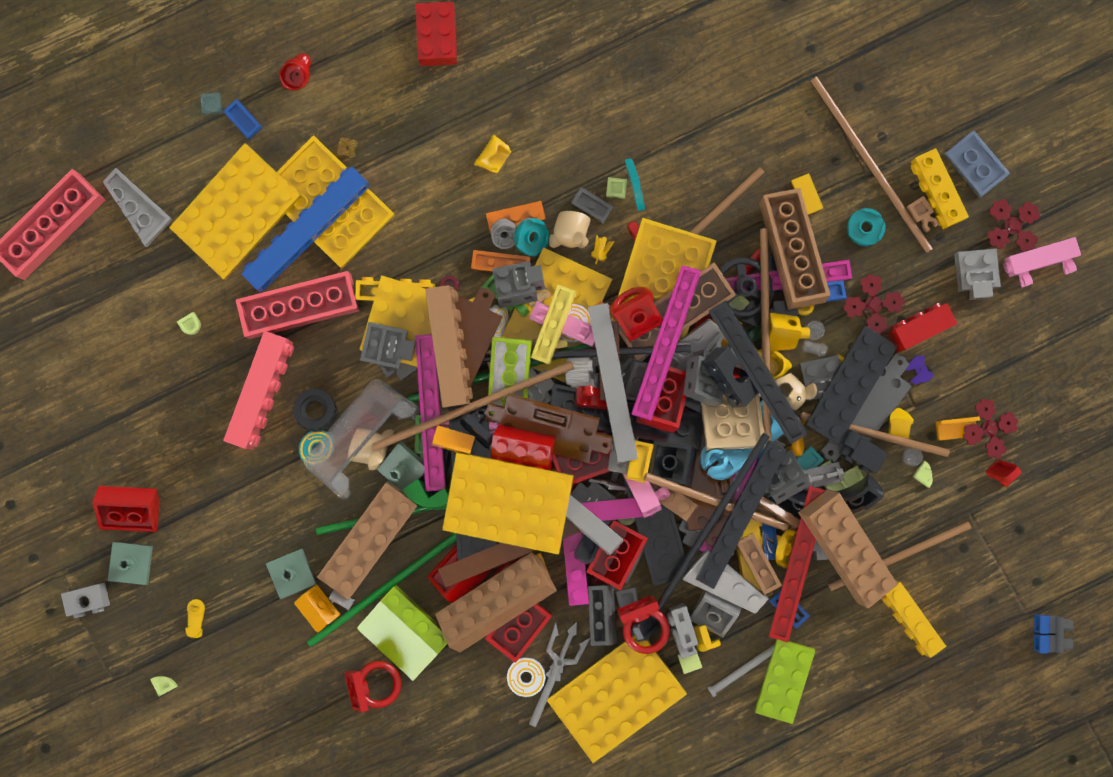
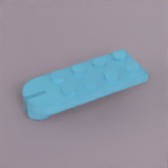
M761 401L760 405L763 420V401ZM771 413V441L775 442L784 433ZM705 446L700 455V464L705 471L718 461L719 464L709 468L707 475L716 480H726L741 469L753 449H713L706 451Z

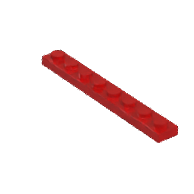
M809 486L803 508L826 490ZM802 517L800 518L769 637L785 642L789 641L816 541Z

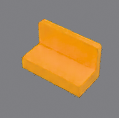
M980 417L936 421L937 440L963 438L965 425H972L976 421H980Z
M437 425L432 445L454 452L470 454L475 436Z
M317 584L294 602L317 633L341 615Z

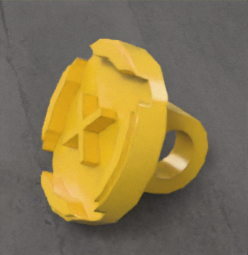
M789 529L782 536L777 535L776 563L778 566L787 568L797 531Z

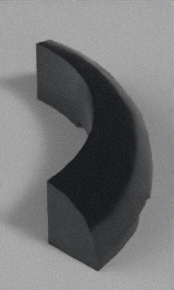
M869 474L858 483L836 491L840 493L853 515L863 509L871 508L884 497L883 489ZM802 490L779 503L778 506L794 516H800L798 512L804 507L808 491Z

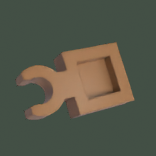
M924 196L906 207L916 223L922 221V228L925 232L930 230L928 222L932 223L934 227L939 225L938 221L930 216L934 211Z

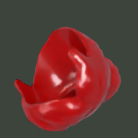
M298 54L284 63L279 71L283 88L298 91L305 88L308 84L311 61L307 54Z

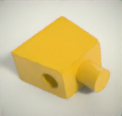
M778 313L769 314L770 351L795 349L799 339H809V327H801L797 316Z

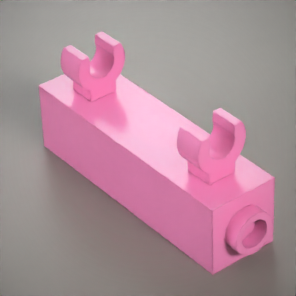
M1076 237L1010 256L1004 259L1005 263L1003 266L1009 277L1019 275L1020 285L1025 287L1033 284L1029 272L1062 262L1065 275L1077 271L1072 259L1081 256Z
M537 301L529 319L543 325L549 306ZM568 315L561 334L595 348L592 325Z
M623 474L644 518L662 510L659 501L670 497V492L667 488L662 487L654 492L648 481L641 483L626 479V474Z

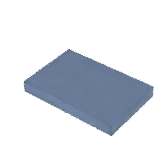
M974 130L943 155L979 198L1010 174Z

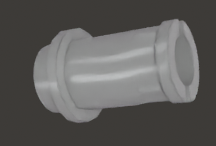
M333 590L329 597L331 603L335 602L348 611L354 602V599L350 598L348 600L335 590Z

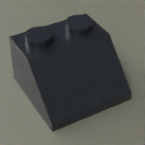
M654 441L649 474L691 488L697 449L691 445Z

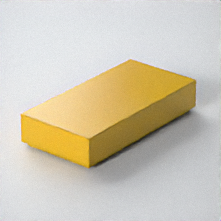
M809 174L791 180L793 189H801L808 215L823 209Z
M635 440L638 459L629 461L626 479L645 483L644 475L648 473L653 444Z

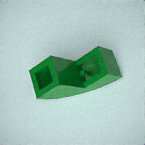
M419 479L402 489L411 501L420 506L434 510H444L447 508L450 491L444 488L432 496L430 491H426L425 482Z

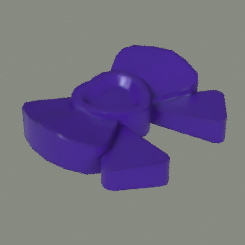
M924 356L914 357L905 369V371L915 369V372L918 373L910 380L911 383L916 385L933 378V373L929 372L924 364Z

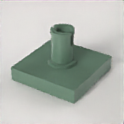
M402 441L396 445L377 469L401 490L415 480L420 479L425 473L424 461Z
M113 542L108 581L148 585L153 546Z
M303 548L266 563L280 599L317 584Z

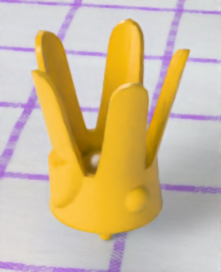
M596 235L594 251L591 253V257L596 259L595 264H597L598 260L605 262L606 255L615 241H610L605 246L607 238H598V235Z

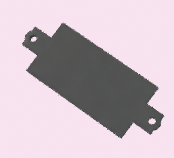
M897 353L893 355L852 422L853 425L878 431L912 387L900 377L909 366L905 357L899 356ZM861 435L864 439H866L869 442L872 439V437ZM828 440L820 452L823 453L826 459L835 462L840 456L839 451L843 444L836 445ZM829 450L832 451V455H831V456L828 454V451H829Z

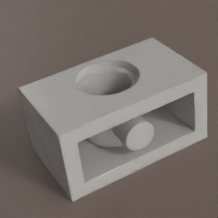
M105 583L61 594L66 617L73 615L74 619L86 616V611L92 610L93 614L105 611L104 607L110 605ZM84 597L89 599L88 606H85L83 603Z

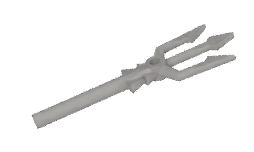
M555 622L546 649L554 662L549 667L551 669L545 674L549 678L529 722L534 727L537 726L555 681H560L563 666L577 664L590 640L588 638L579 644L580 649L574 659H564L573 636L576 635L577 622L568 630L569 635L560 656L551 650L555 637L559 636Z

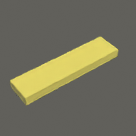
M557 284L531 358L550 365L577 291Z

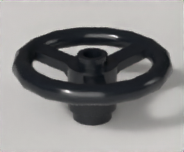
M740 257L727 261L721 266L719 270L722 275L732 267L736 266L738 280H736L733 286L736 296L728 300V304L738 296L747 297L751 295L761 300V291L756 289L755 280L751 277H746L745 265H748L761 273V263L748 257ZM768 272V275H769V302H770V299H771V296H772V293H773V285H772L771 276H770V274H769V272ZM761 302L750 310H737L734 308L732 310L737 318H750L761 313Z

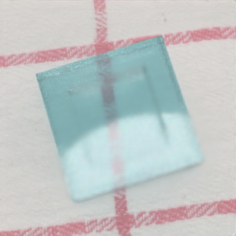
M220 93L200 94L202 113L204 115L222 113Z

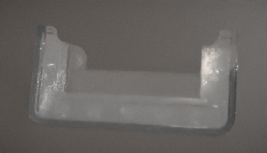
M380 379L372 380L307 454L304 460L305 467L337 496L346 500L351 494L349 491L350 479L342 471L391 414L400 421L408 417L415 419L416 415L420 413L419 408Z

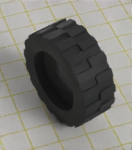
M310 388L309 390H304L295 399L293 415L298 424L305 428L306 431L322 432L335 422L337 406L327 391H323L320 388ZM313 401L321 402L324 405V414L318 419H311L306 415V407Z

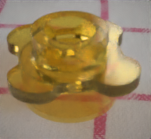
M341 138L339 149L337 150L338 155L354 158L356 155L355 149L358 146L357 141Z

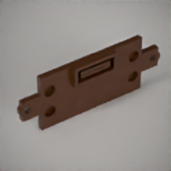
M481 287L473 302L458 296L459 302L455 303L456 309L460 310L461 322H458L459 329L463 330L464 341H461V346L463 349H466L467 354L464 366L469 369L470 380H467L468 388L471 387L492 343V337H494L503 316L489 310L496 294H493L487 288L483 289ZM488 293V298H484L483 294ZM439 386L440 408H441V409H444V407H442V400H441V393H440V386Z
M510 393L507 395L505 407L489 403L485 409L484 414L487 421L556 436L554 454L589 463L592 450L608 454L613 446L612 436L597 432L600 418Z
M702 428L701 448L696 454L691 489L722 499L733 482L732 476L726 480H716L707 475L709 468L719 464L718 461L705 471L702 469L700 455L706 446L704 428ZM685 495V497L698 505V508L688 521L689 531L703 530L717 506ZM734 495L729 503L735 504ZM723 511L706 539V546H713L712 538L718 537L731 511Z

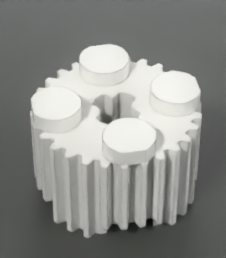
M598 357L567 358V362L572 361L574 369L567 371L565 374L567 385H571L572 388L585 387L587 385L597 388V384H600V375L596 373Z

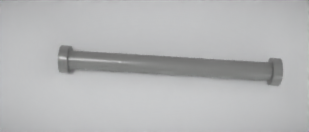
M775 644L714 686L707 687L712 696H717V692L772 655Z

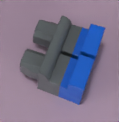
M1034 614V632H1037L1034 633V651L1038 653H1064V650L1073 649V640L1071 638H1064V631L1073 630V621L1055 615Z

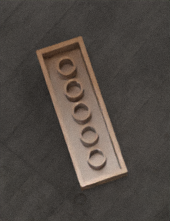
M801 189L763 195L759 205L765 227L768 229V238L788 310L825 303L830 297V291Z
M715 262L701 271L682 331L709 314V309L736 296ZM673 290L654 302L663 319ZM620 325L619 334L628 347L655 346L661 325L631 342ZM644 354V355H634V356H635V358H636L637 361H638V360H640L641 358H643L644 356H646L647 354Z
M449 285L427 288L425 291L442 407L469 404L470 399H473L472 389L467 386L470 374L469 369L464 366V361L467 360L466 349H463L461 346V341H464L463 330L459 329L458 322H461V313L455 306V303L459 302L458 293Z
M387 481L317 578L349 600L418 504L411 501L397 486Z
M827 489L798 512L858 604L869 609L898 585L840 493Z
M531 552L435 615L449 648L462 652L557 590L542 559Z

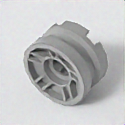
M499 219L493 223L490 233L496 247L508 249L515 245L514 234L516 225L508 219Z

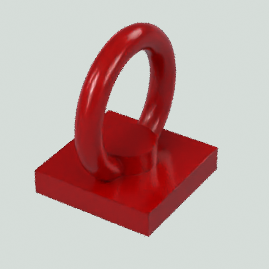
M635 287L623 292L614 300L611 306V316L619 322L630 342L658 327L663 322V318L653 303L654 296L652 291L645 287ZM632 296H635L634 298L630 299L629 301L623 303L626 299H628V298H630V297H632Z
M653 595L616 609L624 624L623 635L627 645L632 650L641 654H652L659 651L665 646L670 635L669 622L665 615L658 610L660 608ZM653 616L658 619L662 626V635L655 644L641 646L632 638L631 626L633 622L637 623Z
M373 661L365 665L360 671L349 670L344 672L352 710L368 711V706L384 708L393 703L400 693V674L388 662ZM374 669H384L393 678V690L383 700L369 698V688L365 677Z

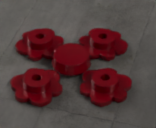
M1002 199L999 202H993V207L989 210L990 215L995 216L997 221L1001 219L1007 221L1004 225L1005 229L1001 230L999 227H996L987 234L990 246L1002 249L1005 244L1009 243L1008 235L1017 234L1016 245L1019 246L1022 252L1035 249L1034 244L1038 242V237L1033 235L1032 231H1021V222L1027 221L1028 224H1032L1034 220H1038L1040 218L1038 206L1032 205L1030 202L1024 203L1023 207L1018 209L1020 213L1018 219L1015 217L1010 218L1009 212L1012 211V208L1008 206L1006 200Z
M869 274L867 278L861 279L860 284L862 292L868 293L872 297H869L865 303L860 302L861 299L859 297H848L845 300L846 305L843 306V310L847 311L849 318L861 316L865 308L868 312L874 313L871 315V318L866 320L867 327L880 335L881 332L886 331L888 328L885 323L886 318L880 317L878 314L882 309V305L887 308L888 312L892 313L895 311L898 313L902 311V305L905 303V300L901 298V294L897 291L892 294H886V299L883 302L878 297H875L877 291L882 289L880 285L882 281L880 277H874L872 274Z
M981 399L980 403L975 405V410L978 412V417L987 421L982 423L981 428H978L976 423L965 425L963 438L967 440L968 445H975L981 442V436L991 437L989 443L985 446L988 449L987 456L999 459L1001 454L1006 453V447L1002 439L998 440L997 437L993 436L997 434L998 428L1003 430L1005 434L1016 432L1018 419L1014 418L1012 412H1007L1005 415L1000 416V421L996 424V422L990 420L996 412L994 401Z

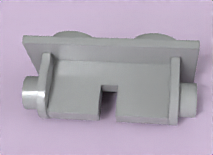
M839 462L804 470L812 487H820L843 481L842 476H844V472L840 468Z

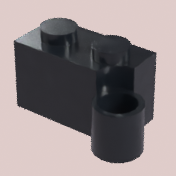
M851 429L848 430L842 440L843 446L839 451L844 461L849 464H857L860 466L859 470L865 474H877L888 453Z

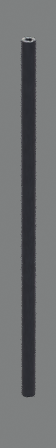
M691 344L677 345L674 353L691 352ZM654 346L619 348L620 356L652 354ZM596 349L555 351L552 359L598 356ZM491 354L486 355L483 362H491Z
M763 432L657 602L660 612L770 436Z

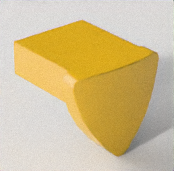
M896 408L890 415L888 434L909 439L913 418L906 411Z
M706 625L693 627L698 641V651L705 652L721 645L720 640H710Z

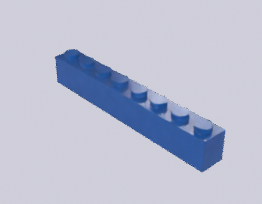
M352 166L349 169L343 170L340 178L336 182H331L326 188L327 191L322 196L318 195L308 209L305 208L300 212L299 218L295 222H290L285 227L286 231L281 236L277 235L267 249L265 248L259 252L258 258L253 263L250 262L244 267L242 275L262 293L370 187V184Z

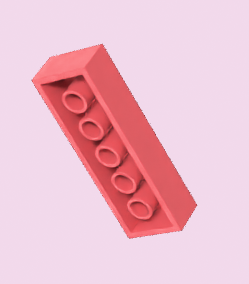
M71 169L0 239V261L15 277L25 280L106 199L80 173Z
M348 271L236 299L244 337L248 339L260 337L264 331L276 333L360 311L358 300H355L356 291L352 275Z
M264 331L223 441L254 450L259 445L261 436H259L260 431L265 428L268 420L266 418L267 412L271 411L274 405L273 396L279 391L281 382H279L280 377L285 374L288 366L286 361L288 357L292 356L294 351L292 341Z

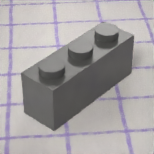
M612 585L588 586L591 646L617 644L614 587Z

